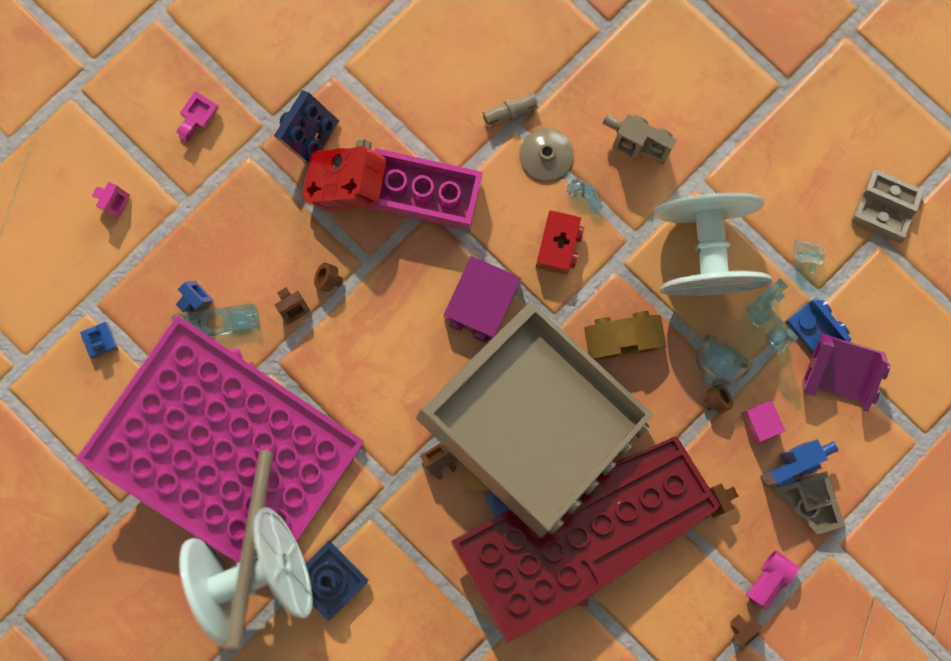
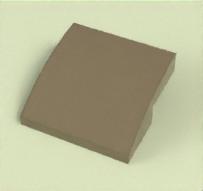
M873 169L851 221L901 243L906 237L912 217L918 210L924 190L877 169Z

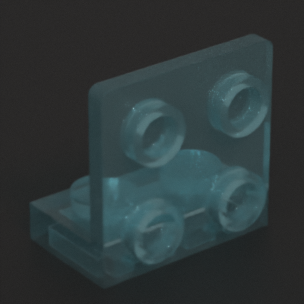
M780 278L763 291L745 309L748 312L747 316L750 321L756 326L760 325L767 332V339L774 346L784 348L794 343L798 337L771 309V307L773 308L785 297L782 291L788 287Z

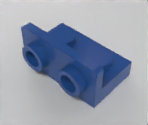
M817 297L786 320V323L812 354L821 333L848 342L852 340L845 324L841 321L837 322L831 315L832 310L824 300H819Z

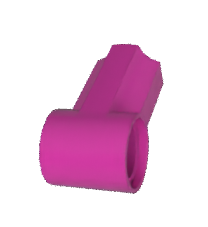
M775 550L763 564L762 573L749 589L746 596L755 604L767 610L782 588L787 587L795 578L800 569L799 566Z

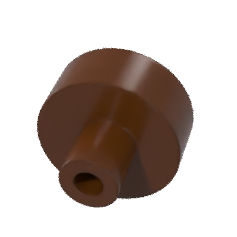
M324 262L318 267L314 278V285L317 289L329 292L334 286L340 287L342 285L343 277L338 276L337 266Z
M717 384L708 389V399L704 401V406L708 411L715 409L718 413L722 414L733 407L732 397L722 384Z

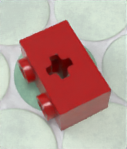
M549 210L535 267L567 275L569 268L575 269L578 253L573 251L575 243H581L584 232V226H580L582 217ZM559 238L564 239L565 245L562 249L557 248Z

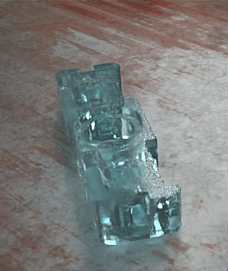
M254 304L176 314L209 337L232 333L231 329L237 331L251 329L254 326L257 330L260 327L258 308ZM173 315V316L171 317V322H172V320L175 318L176 315ZM213 315H220L223 318V325L217 330L211 329L208 325V321Z

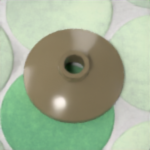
M553 129L536 130L529 134L521 145V165L525 172L536 180L545 182L557 180L564 176L572 165V145L567 137L559 131ZM548 148L552 151V155L544 156L542 150Z

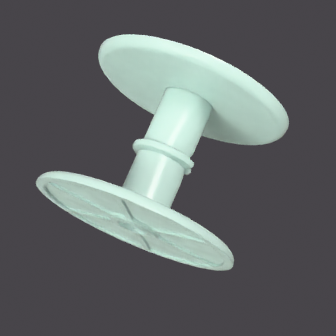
M719 193L677 199L656 207L653 211L654 216L662 221L696 223L698 245L695 247V250L699 251L701 272L699 275L666 282L661 286L660 292L671 296L721 295L753 290L771 284L773 281L771 276L765 273L751 271L729 272L727 248L731 244L726 241L724 220L746 216L760 210L765 204V199L753 194Z
M263 508L258 511L254 520V540L258 558L255 559L249 595H255L259 588L269 585L278 601L289 613L300 618L306 617L312 609V588L304 558L293 534L283 519L272 509ZM189 539L183 544L180 554V569L184 589L192 611L202 629L213 642L225 648L240 562L237 564V567L227 570L220 557L207 543L200 539Z

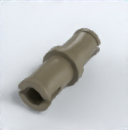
M531 92L512 101L507 99L503 102L504 104L487 111H482L485 124L490 128L508 119L510 121L516 120L517 116L538 109V103L535 95Z

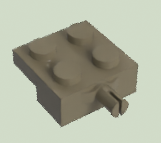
M607 114L602 123L614 129L617 133L612 148L634 160L642 151L665 163L677 141L672 138L673 135L669 131L662 128L655 129L648 125L646 119L638 115L631 116L628 114L624 121H620Z

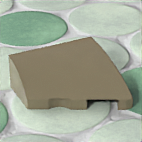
M827 471L796 480L783 487L775 488L776 493L809 524L817 535L845 527V522Z

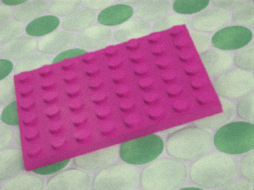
M176 315L82 448L76 460L239 563L259 451L267 450L273 453L264 508L272 509L283 519L297 542L364 441Z

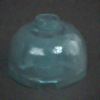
M706 334L696 351V363L703 372L701 378L712 386H715L716 383L725 386L733 385L741 381L753 364L748 363L749 359L726 342L719 345L715 343L718 339L717 337Z

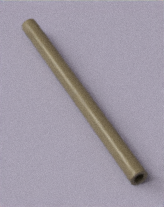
M267 450L259 451L226 638L225 650L239 652L241 647L257 553L254 540V520L258 511L265 506L273 453Z

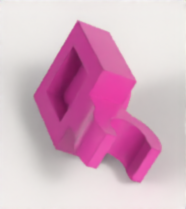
M195 91L180 112L185 120L176 131L179 134L178 137L188 143L193 137L197 126L205 130L218 111V105Z

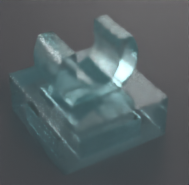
M795 241L793 248L795 269L799 271L803 262H809V272L813 274L817 268L816 264L823 265L826 255L823 246Z

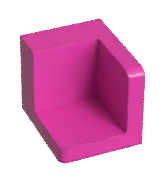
M772 401L742 412L754 443L761 442L786 431Z

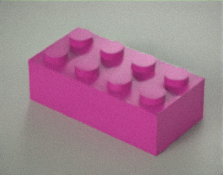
M375 148L374 152L385 157L386 166L379 201L376 206L367 209L471 231L482 183V171Z

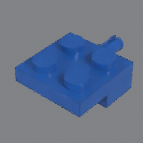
M818 439L804 442L781 453L780 455L785 464L760 475L765 486L774 484L775 488L786 486L797 480L795 477L797 474L800 476L809 475L822 469L820 463L828 460L827 456L838 452V447L834 441L824 446H821Z

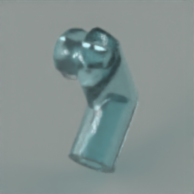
M580 179L572 180V183L567 185L566 191L570 197L579 195L585 198L591 213L603 208L593 185Z

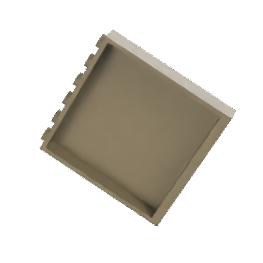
M530 301L420 410L415 419L541 538L548 531L553 534L563 524L564 521L561 519V516L566 511L571 514L581 504V501L578 499L583 492L588 495L599 484L596 480L600 473L606 475L616 465L613 459L617 454L622 457L633 446L630 440L635 435L638 438L643 435L650 427L646 422L653 414Z

